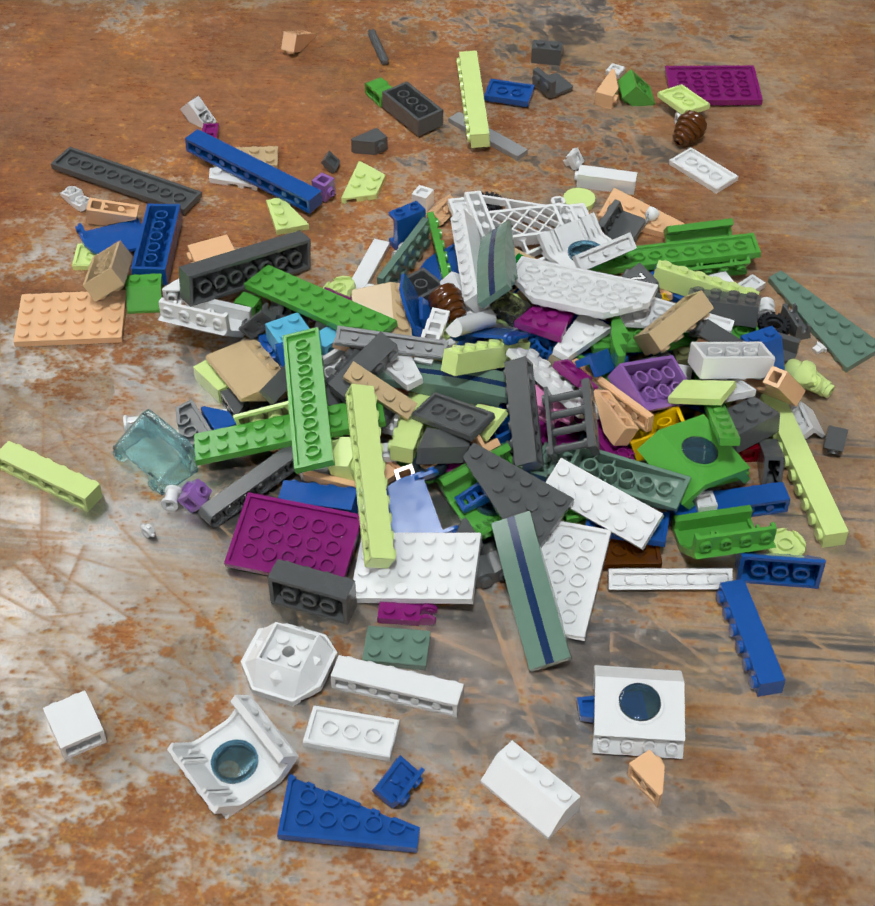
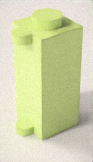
M207 360L193 366L195 380L216 401L222 403L220 391L228 389L227 384Z

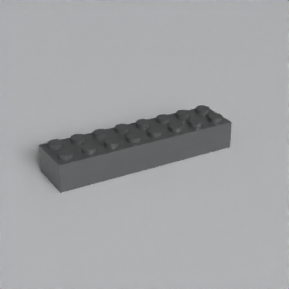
M299 230L180 266V297L192 307L245 290L244 283L267 265L291 275L311 269V239Z

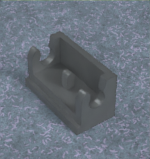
M265 303L262 306V310L249 320L244 319L238 330L250 339L255 338L266 329L265 323L276 320L278 309L273 307L269 311L267 308L268 303Z
M784 303L781 309V316H787L786 319L789 318L791 322L790 336L800 338L801 340L811 338V326L809 324L804 325L797 314L798 306L796 303L793 304L791 310H789V305Z

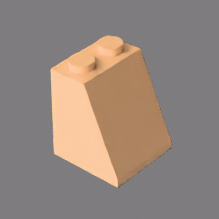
M226 234L187 245L189 252L186 253L188 262L193 263L235 249Z

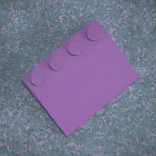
M673 355L620 363L608 375L611 384L649 412L689 405L670 404L668 402V396L683 380H687Z

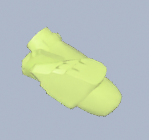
M790 359L785 364V371H788L804 389L825 398H829L834 391L835 386L816 370V365L808 360L801 362L797 359Z

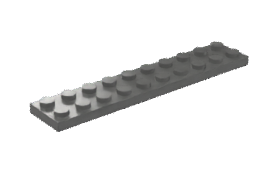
M73 147L67 148L51 163V168L151 204H180L183 215L202 198L201 191Z

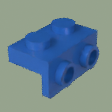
M400 755L375 785L372 792L392 809L398 804L402 806L410 797L408 793L412 787L415 789L423 780L421 775L425 769L421 767L417 770Z

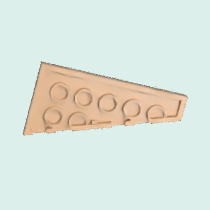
M613 188L598 215L599 221L607 212L608 206L616 199L621 202L624 211L646 220L645 213L650 206ZM659 211L660 215L654 221H649L641 232L664 238L663 230L667 226L685 223Z

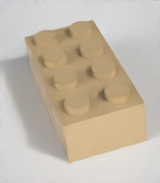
M121 240L92 257L83 287L95 302L100 299H106L114 290L119 291L125 286L133 256Z
M702 290L683 297L634 336L633 339L645 356L649 354L656 355L659 352L663 353L671 347L670 343L673 341L677 342L683 338L685 331L689 332L697 326L696 322L699 320L703 321L709 317V312L714 307Z

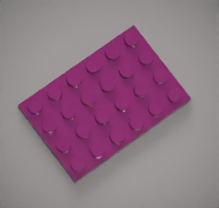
M754 65L665 66L668 88L682 84L707 101L710 106L762 105L763 98Z
M248 492L224 565L229 568L269 576L277 559L346 577L360 532L359 514Z

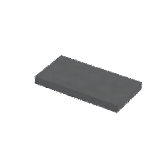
M434 392L411 414L413 420L473 441L495 419L493 412Z

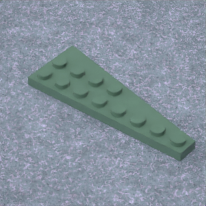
M779 271L769 277L768 283L777 294L784 297L785 303L792 308L793 304L796 303L798 306L797 314L803 320L804 325L809 324L811 326V334L824 344L827 351H830L834 356V361L842 365L845 373L875 356V339L783 271Z

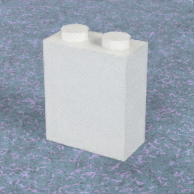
M86 691L75 693L66 699L51 703L43 708L47 722L64 760L107 742L104 730Z

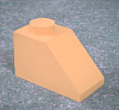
M649 749L629 763L627 776L656 807H659L663 795L665 765L662 759Z

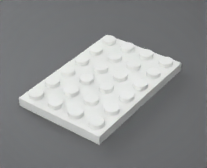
M394 533L393 548L396 550V559L388 569L364 567L361 540L353 578L356 584L357 603H379L381 601L395 603L473 604L482 542L481 533Z

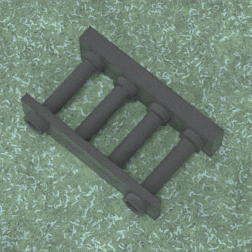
M589 378L581 379L582 387H579V390L555 395L551 394L548 387H543L544 395L541 398L546 410L548 433L546 453L555 464L558 463V453L582 448L589 449L593 456L601 455L594 388ZM578 397L583 399V404L579 407L554 412L553 403ZM579 414L585 415V420L580 424L555 428L554 419ZM580 431L587 433V437L582 441L557 445L556 436Z

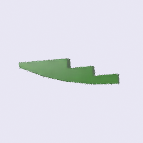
M619 315L613 317L610 331V353L616 368L620 363H625L628 343V331Z

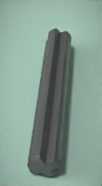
M369 29L368 36L381 64L388 65L389 59L375 29Z

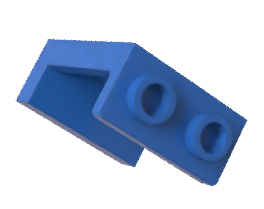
M418 201L389 211V216L394 221V237L389 238V242L396 251L399 244L406 240L422 217L426 218V209Z

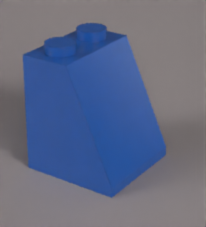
M773 326L740 336V339L744 342H762L775 357L774 367L785 370L782 336Z

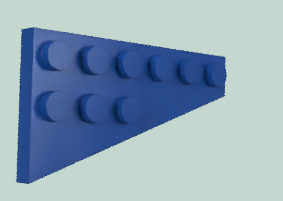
M289 774L277 833L278 839L417 853L420 827L396 817L390 818L381 814L377 809L361 806L360 802L330 790H322L315 787V784L307 781L305 783L298 780L296 776Z

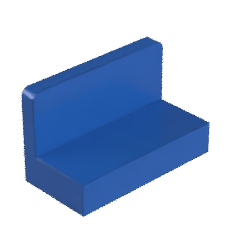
M608 348L575 361L577 368L590 364L595 378L615 369Z

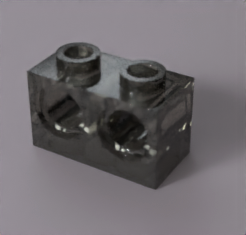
M509 292L489 304L490 309L496 314L497 320L501 319L511 327H514L516 319L532 308L530 303Z

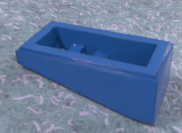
M478 482L454 497L463 513L489 502ZM474 495L476 499L472 500L470 496ZM467 499L469 504L466 505L463 500Z

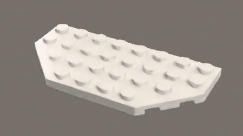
M521 256L516 263L518 279L515 280V285L533 304L541 307L555 308L559 311L573 312L577 315H587L596 319H605L649 309L658 291V284Z

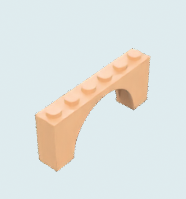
M698 338V340H697L696 342H708V341H705V340H703V339ZM774 366L771 367L763 380L754 378L743 380L755 388L756 391L796 407L806 391L788 371Z

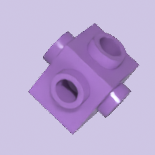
M320 173L312 180V186L322 191V201L326 202L335 195V178Z
M197 478L183 485L181 489L183 492L177 501L190 513H193L210 500L208 497L212 490Z

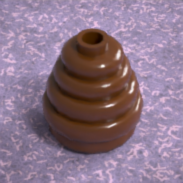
M688 110L681 114L675 124L673 133L674 144L679 147H685L701 138L707 129L705 118L693 110Z
M445 283L430 293L428 297L430 309L432 310V307L450 311L449 324L456 318L467 315L462 291L453 283Z

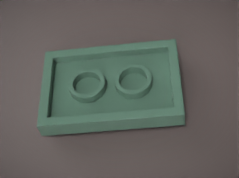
M368 626L362 660L395 668L426 671L431 631Z

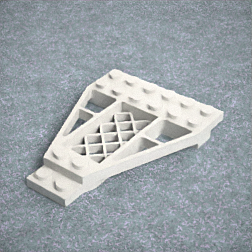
M481 191L465 192L464 197L448 199L447 203L452 216L456 212L465 209L476 220L480 242L482 237L509 219L513 226L514 247H521L524 253L532 257L539 255L543 250L539 246L529 251L527 245L540 244L537 236L552 230L553 228L549 227V224L557 228L589 215L584 203L544 205L482 195ZM486 204L500 205L506 209L488 211ZM534 226V227H536V228H539L540 230L537 231V230L533 229L532 227ZM519 228L524 232L522 233L520 231H517L516 229Z

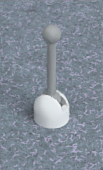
M650 206L646 210V223L643 228L649 221L656 220L660 215L656 208Z

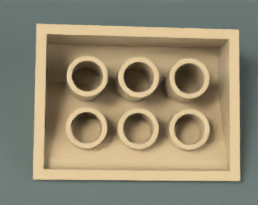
M388 282L351 291V301L397 320L398 326L390 333L412 336L411 325L399 292L400 283Z
M242 340L210 353L205 357L240 402L267 401L259 391L281 369L279 364L273 360L257 340ZM287 390L277 401L288 397Z

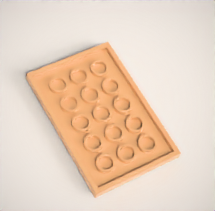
M114 290L106 299H100L96 302L88 292L83 291L22 294L13 341L14 346L122 342L127 304L126 290Z

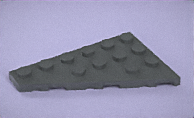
M473 443L463 456L464 463L478 481L482 491L489 502L492 503L501 519L527 511L531 512L542 548L573 505L574 498L476 443Z

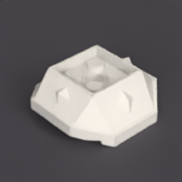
M274 622L268 627L257 630L241 660V666L254 695L293 707L300 703L301 700L311 697L322 690L338 656L336 649L325 634L305 629L303 626L298 627L288 623Z

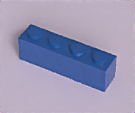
M284 480L278 496L280 499L358 514L356 488L351 486L345 488L333 484L321 485L316 482L304 483L298 480Z

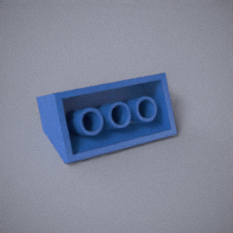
M769 552L738 553L735 561L736 580L744 579L745 583L819 589L826 560L822 557L810 555L803 556Z

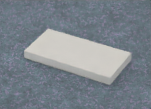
M689 148L669 160V165L716 194L738 181L736 174L693 148Z
M313 706L303 739V747L390 761L400 722L397 719Z

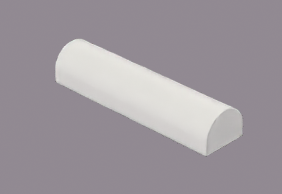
M492 309L459 317L445 331L451 337H459L495 325L497 320L496 314Z

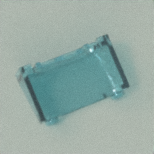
M150 409L142 412L113 446L112 454L115 459L125 462L127 459L132 461L148 475V485L151 490L157 491L161 496L165 494L166 486H177L198 472L195 462V450L192 444Z

